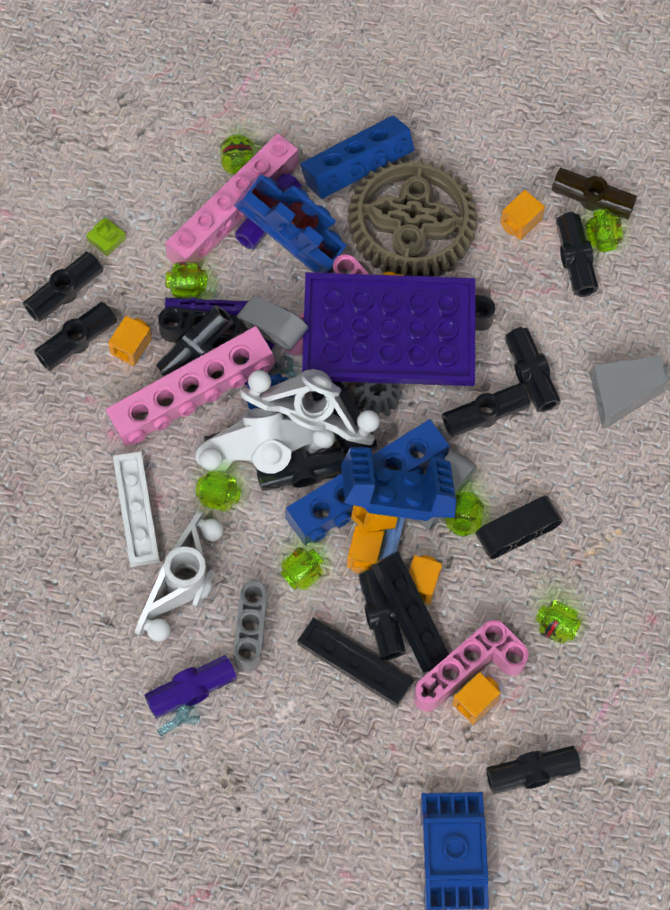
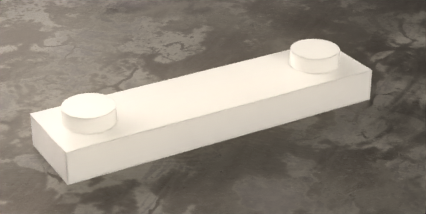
M142 452L113 456L130 567L160 563Z

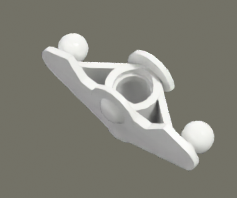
M257 370L248 378L250 388H243L240 393L244 400L265 411L286 414L300 426L316 431L327 429L351 442L372 445L375 437L371 432L375 431L380 424L377 413L372 410H365L358 416V426H356L339 396L341 389L333 384L330 377L321 370H306L297 377L270 387L271 377L264 370ZM309 391H316L324 395L318 401H308L303 398ZM334 408L336 409L340 417L332 414Z
M255 408L244 412L242 420L200 444L195 451V458L197 463L208 471L219 470L226 472L234 460H252L259 471L277 473L288 465L292 451L300 448L303 451H309L311 454L319 449H327L335 442V433L327 429L321 431L311 430L298 425L286 414Z
M197 511L160 567L158 579L136 626V635L142 636L147 631L148 636L153 641H165L171 633L169 623L164 619H152L194 600L192 605L198 608L203 600L209 596L213 588L212 581L215 571L210 569L206 574L205 559L198 531H201V535L207 541H216L223 535L224 531L220 521L213 518L203 520L205 512ZM185 568L191 569L196 573L195 577L188 580L178 579L174 575L177 571ZM165 589H167L169 594L161 598Z

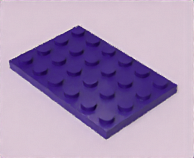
M305 272L304 322L308 326V330L303 335L302 372L311 369L321 370L334 382L475 385V278Z

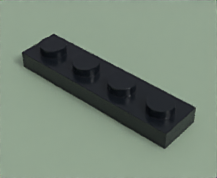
M399 551L374 563L371 567L424 673L431 671L449 653Z
M314 617L297 640L298 646L397 708L414 683V680Z

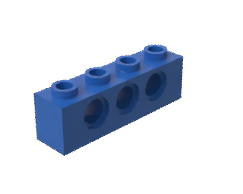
M392 115L301 162L300 166L306 185L320 199H323L364 178L370 171H377L379 166L385 167L388 161L392 163L415 151L410 129Z

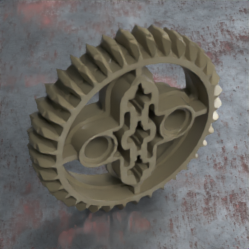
M411 157L407 163H403L399 158L397 165H393L388 161L386 169L379 166L376 173L370 171L368 179L362 178L360 186L355 188V193L352 194L350 199L351 204L348 206L349 215L347 222L349 223V233L353 234L352 242L357 244L356 249L358 252H363L365 260L372 258L371 264L373 267L381 264L380 270L382 273L387 269H391V272H401L404 276H407V273L412 274V276H418V273L428 276L429 271L437 276L439 268L446 272L449 269V264L455 266L458 258L462 259L465 256V251L470 249L471 242L475 238L474 232L477 230L476 221L478 214L475 212L476 204L472 202V193H467V184L461 185L460 176L453 178L452 170L445 173L443 164L435 168L433 161L425 165L422 158L418 163H413ZM406 180L400 189L399 198L382 196L371 204H367L369 199L384 186ZM429 183L442 189L453 199L459 209L460 217H457L449 206L432 203L433 194ZM417 192V193H420L421 195H420V196H414V195H412L411 193ZM364 219L369 220L376 230L393 234L392 246L396 254L382 248L372 239L366 229ZM454 232H458L455 240L445 249L429 256L418 257L424 250L426 239L443 240ZM410 240L413 241L414 244L408 245L405 244L403 241Z

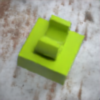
M105 217L86 235L88 242L107 257L126 239V234Z

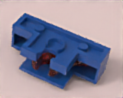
M260 174L250 182L233 205L314 273H326L333 266L334 260L340 256L347 246L341 241L340 236L336 232L327 229L336 222L330 216L329 211L322 206L316 205L309 199L308 194L304 190L296 188L294 185L282 192L274 180Z

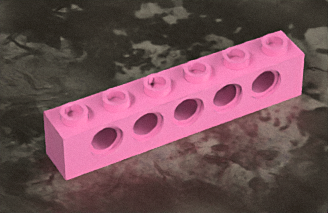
M277 133L165 242L167 259L179 268L180 265L176 262H190L185 264L186 268L188 267V272H190L196 266V263L198 264L246 217L233 205L250 182L260 174L271 178L275 182L282 174H290L298 166V149ZM255 188L251 192L257 198L262 196Z
M257 326L113 404L106 408L105 411L125 447L130 444L136 445L153 431H161L167 428L171 421L180 416L186 417L191 415L198 406L206 402L216 401L225 391L243 386L254 371L264 370L268 372L276 362L272 351ZM241 357L249 358L248 362L243 365L236 364V361ZM216 371L224 372L220 378H211V375ZM190 385L199 386L195 392H186ZM165 399H174L171 405L167 407L160 406ZM142 412L148 413L144 420H135L138 414Z

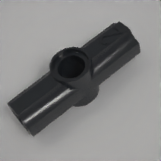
M574 212L564 213L556 218V226L561 242V261L564 269H568L574 295L579 297L590 296L598 290L592 265L594 261L592 245L589 240H586L580 214Z
M86 251L65 269L53 272L49 282L23 302L24 308L35 321L41 322L60 305L72 302L80 289L103 272L102 265L92 253ZM63 284L69 285L65 289L57 288L58 286Z
M101 301L78 319L66 321L63 324L62 330L36 348L34 353L43 367L51 371L71 355L84 352L88 348L89 342L117 323V318L109 306ZM76 333L82 335L77 339L70 338L71 335Z
M215 305L195 326L191 325L177 339L176 345L157 362L156 366L160 373L166 376L208 353L213 347V343L232 326L233 321L224 309Z
M519 327L513 329L505 335L504 339L515 362L516 376L520 384L526 386L537 412L552 410L555 406L559 405L560 398L550 379V368L547 359L543 353L539 354L528 328Z
M520 383L493 394L482 393L477 396L475 401L442 413L444 427L451 438L478 427H491L498 419L529 408L528 393ZM487 407L492 412L488 414L480 411V408Z
M340 447L311 454L309 451H297L291 453L288 465L277 473H264L256 467L261 491L289 485L295 488L307 487L314 484L317 479L339 475L342 473L343 451Z
M373 569L366 570L359 574L358 578L366 603L364 609L369 629L373 630L381 660L396 659L406 653L399 622Z
M574 745L545 753L533 751L520 755L514 761L486 767L487 781L492 794L521 787L533 789L548 784L552 779L581 772L579 755Z

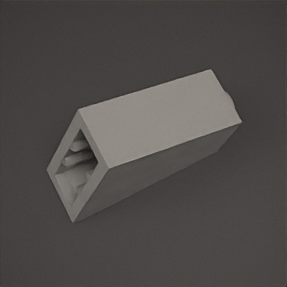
M661 355L594 365L591 381L602 428L611 426L663 393L670 376L667 365H663Z

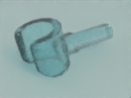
M283 355V358L287 361L285 369H282L278 362L274 364L277 371L286 373L289 378L292 379L298 376L293 369V359Z
M181 706L177 711V717L157 730L159 735L163 736L183 723L191 725L198 723L200 720L199 715H192L188 718V713L195 707Z

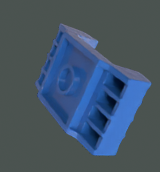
M351 447L341 463L344 503L363 507L368 513L423 521L433 517H455L456 496L450 461L431 457L426 474L403 472L387 468L373 467L371 448Z
M483 792L421 793L420 817L421 825H423L425 910L489 909Z

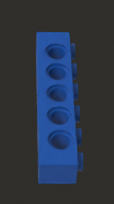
M429 419L372 454L373 467L387 468L389 466H396L403 472L424 474L431 457L445 459L449 453L450 445ZM418 451L424 456L422 458H414L410 453ZM342 473L286 507L285 519L304 545L311 541L313 543L319 542L332 528L336 526L341 528L351 521L353 505L338 500L340 496L344 495ZM318 510H323L329 515L325 518H318L314 513Z

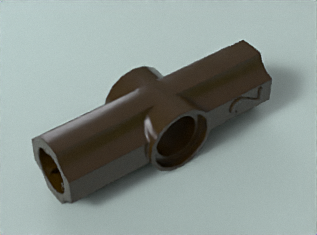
M561 167L556 174L551 189L553 192L580 201L587 210L595 211L601 209L625 219H629L637 200L636 195L609 186L606 180L600 176L588 178ZM593 191L598 193L599 195H592L590 192Z

